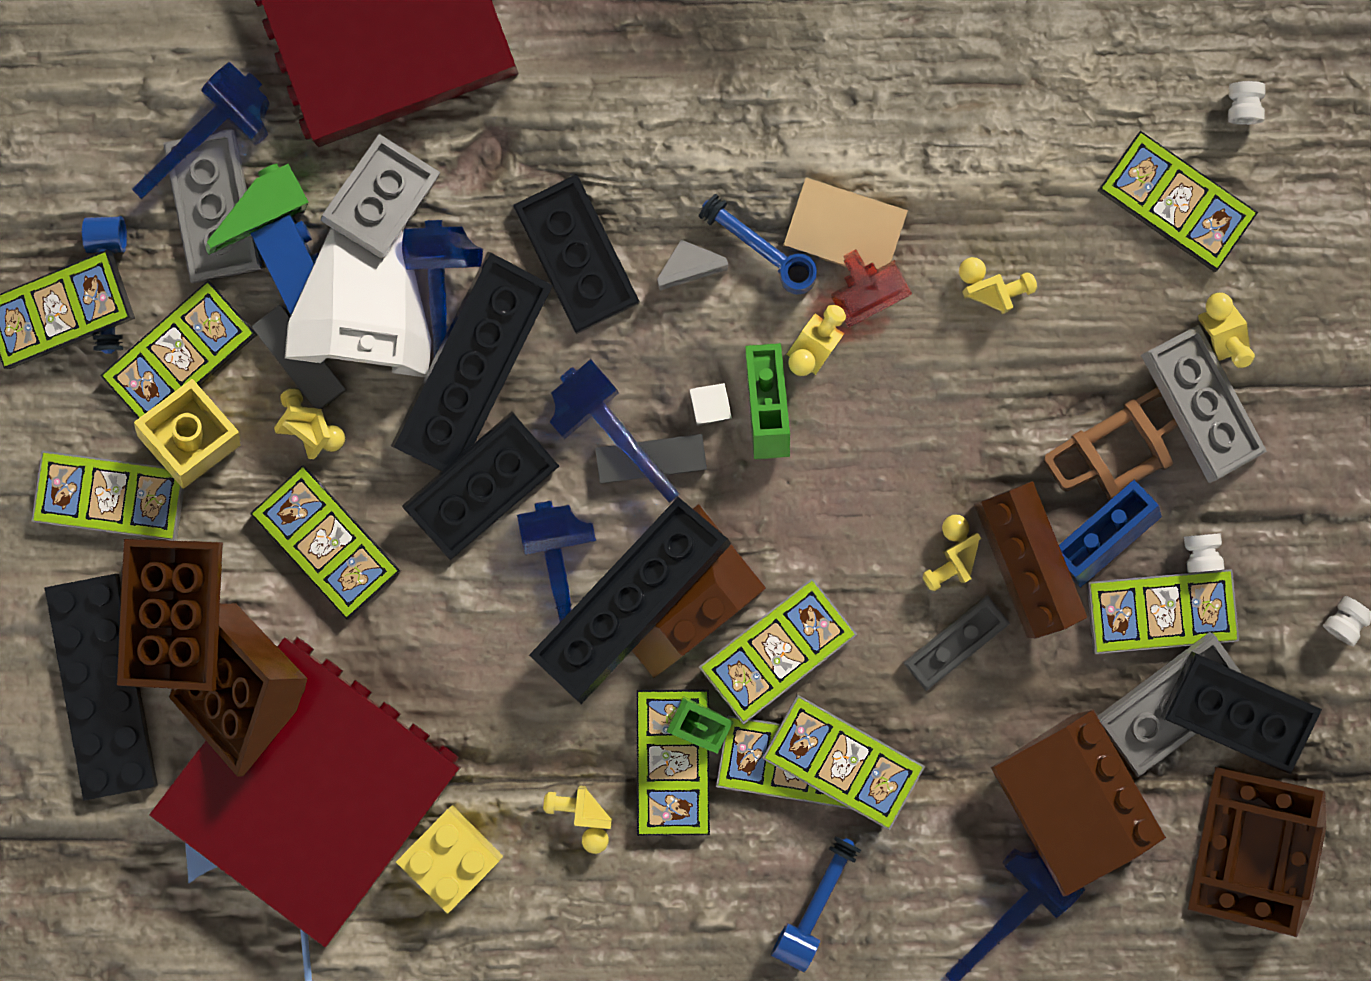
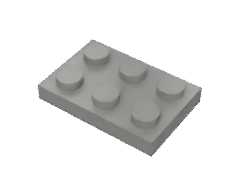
M379 134L326 208L320 221L383 260L438 180L440 172Z

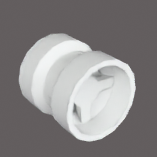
M1242 81L1229 85V98L1234 102L1228 110V122L1241 125L1264 122L1265 109L1261 106L1260 102L1265 97L1264 83Z
M1221 533L1184 537L1185 548L1193 551V554H1189L1190 558L1187 561L1188 573L1224 570V560L1219 555V552L1215 551V548H1219L1222 545Z
M1344 596L1338 604L1337 613L1334 616H1329L1323 627L1339 640L1354 646L1360 639L1359 632L1364 626H1369L1371 623V611L1356 600Z

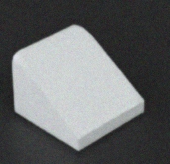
M725 383L689 389L697 426L732 419Z

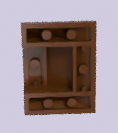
M699 504L693 508L720 531ZM730 545L639 642L632 652L652 677L655 678L740 611L766 587L734 547Z
M1215 767L1188 910L1297 937L1312 902L1326 832L1325 791Z

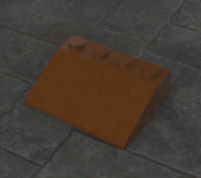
M124 539L117 685L216 691L223 542Z
M220 604L216 691L171 689L169 698L236 776H244L297 711L308 678L237 604Z
M1094 710L1071 715L991 767L1063 896H1068L1132 861L1166 838Z

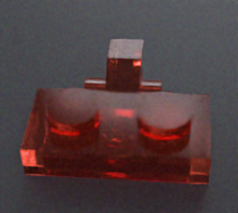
M857 249L843 256L845 258L843 261L850 272L848 276L844 277L847 286L832 293L831 298L835 305L844 310L846 314L844 321L848 328L912 295V290L895 260L877 269L873 262L865 265Z

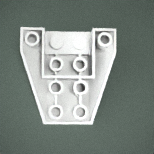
M330 228L288 321L285 359L322 363L326 358L392 366V373L425 377L430 366L431 338L405 232H401L382 260L338 231Z

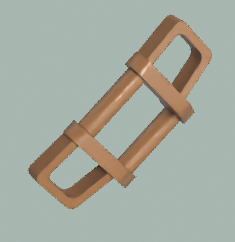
M1158 387L1136 400L1132 399L1123 405L1124 409L1085 432L1080 430L1071 436V439L1045 455L1044 463L1063 491H1070L1097 478L1102 491L1110 501L1133 480L1138 482L1160 468L1165 470L1173 465L1172 458L1162 438L1178 427V424L1173 419L1157 431L1141 408L1154 399L1163 397ZM1132 421L1148 444L1153 456L1114 479L1092 444ZM1076 446L1091 468V471L1072 480H1067L1054 463V460Z

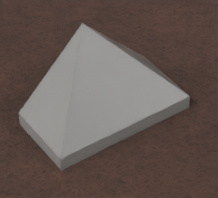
M681 240L657 278L659 290L728 270L727 258Z

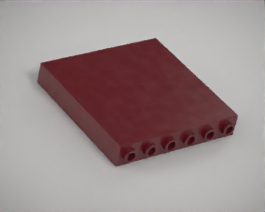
M254 0L257 7H264L267 18L262 20L264 29L269 40L275 39L279 51L274 53L281 73L288 72L292 83L286 86L294 107L300 105L304 118L299 119V124L306 140L312 138V141L318 148L519 74L492 0Z
M284 637L277 647L308 678L305 691L301 696L294 715L244 776H236L208 742L205 741L149 816L326 948L459 772L461 766L455 763L459 757L447 747L441 745L439 749H436L428 743L427 739L430 735L414 723L408 728L400 722L398 718L401 713L388 703L383 702L379 706L368 698L372 692L357 680L349 684L341 678L340 675L343 670L327 658L321 663L313 657L311 653L314 651V648L299 637H296L294 641Z

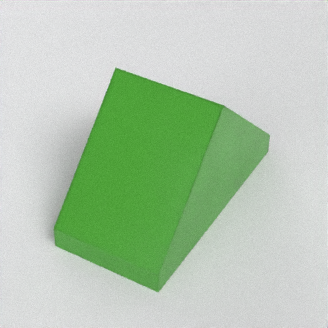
M683 696L667 727V732L718 754L734 721Z

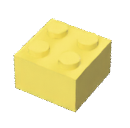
M193 379L134 422L138 438L183 489L241 446L239 431Z
M452 805L396 863L448 914L489 873L503 855Z

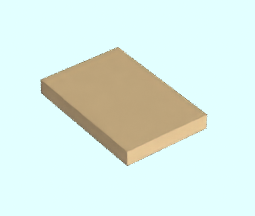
M805 178L783 247L885 280L908 210Z

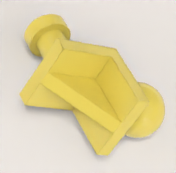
M975 257L965 259L959 267L960 278L965 283L972 284L962 291L964 298L974 299L1001 311L1002 314L1009 312L1013 308L1010 298L1025 292L1027 295L1035 293L1037 289L1034 276L1028 272L1020 275L1019 280L1006 285L1001 274L983 280L986 274V267L980 259Z
M1212 294L1206 301L1205 307L1207 312L1198 315L1199 322L1211 336L1212 348L1217 359L1221 361L1231 357L1236 367L1245 368L1255 358L1253 351L1250 349L1247 322L1234 307L1232 299L1227 294Z
M829 305L823 313L824 319L815 313L786 354L790 357L788 362L789 368L795 375L806 376L811 372L816 375L838 344L844 333L837 329L836 326L842 325L846 319V314L841 307Z
M290 388L281 394L282 405L287 410L275 425V433L296 435L304 443L308 459H315L322 449L334 452L344 445L345 434L343 430L336 425H326L322 409L301 406L303 396L300 390Z
M951 515L943 522L942 532L948 540L958 543L943 551L948 563L933 572L929 569L923 573V581L929 590H938L941 588L940 584L954 575H957L961 583H966L972 579L971 573L981 537L978 533H973L967 537L969 524L961 515Z
M586 786L578 787L577 798L556 796V792H548L545 795L543 810L547 814H554L555 811L574 812V826L590 827L582 835V845L587 852L599 854L607 848L609 837L602 828L611 829L612 818L591 795Z

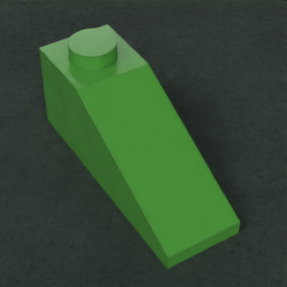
M273 164L258 172L259 177L254 180L207 241L205 249L208 255L251 236V233L289 214L294 216L306 210L309 202L289 164L280 168L278 164Z
M781 343L745 346L754 459L790 457V427Z

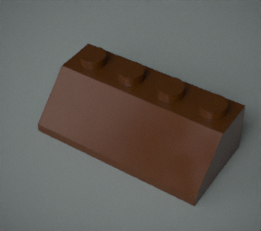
M1029 482L975 503V509L1027 638L1036 639L1062 631L1088 618L1034 482Z

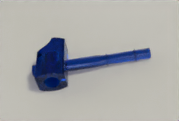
M230 62L220 68L201 88L204 97L214 107L185 134L176 146H173L174 148L147 174L145 173V176L131 190L140 199H143L155 186L158 187L157 184L184 158L186 159V156L198 148L227 119L255 146L269 135L264 121L270 103L267 97L259 90L262 84L250 72L244 76Z
M442 220L425 221V228L404 229L402 238V254L406 269H428L434 358L447 334L448 328L446 326L445 268L481 267L483 248L471 242L462 226L443 227Z
M591 359L578 370L572 367L560 377L563 383L551 392L555 402V412L550 423L565 440L589 418L593 417L615 444L629 456L628 459H632L655 486L654 489H657L668 503L675 500L680 493L670 483L668 477H665L645 454L642 447L638 445L626 427L607 407L606 404L619 394L610 380Z
M552 500L535 503V511L520 513L517 515L525 555L544 551L550 586L556 603L555 609H557L559 622H561L572 610L571 606L573 605L570 602L569 584L561 548L597 541L593 521L581 519L573 511L570 504L553 507Z
M1014 848L1002 862L1029 891L998 920L990 931H987V934L962 959H958L959 962L945 976L950 981H960L968 972H972L971 969L997 944H1000L1001 940L1013 932L1041 903L1055 918H1058L1084 893L1085 887L1068 896H1063L1038 851L1027 853Z

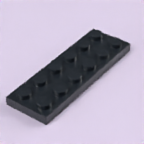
M487 252L391 447L440 471H443L476 442L553 285L503 258Z
M677 497L529 656L582 705L731 545V542L680 497Z
M119 574L44 587L83 801L158 786L140 687L117 685L122 590Z

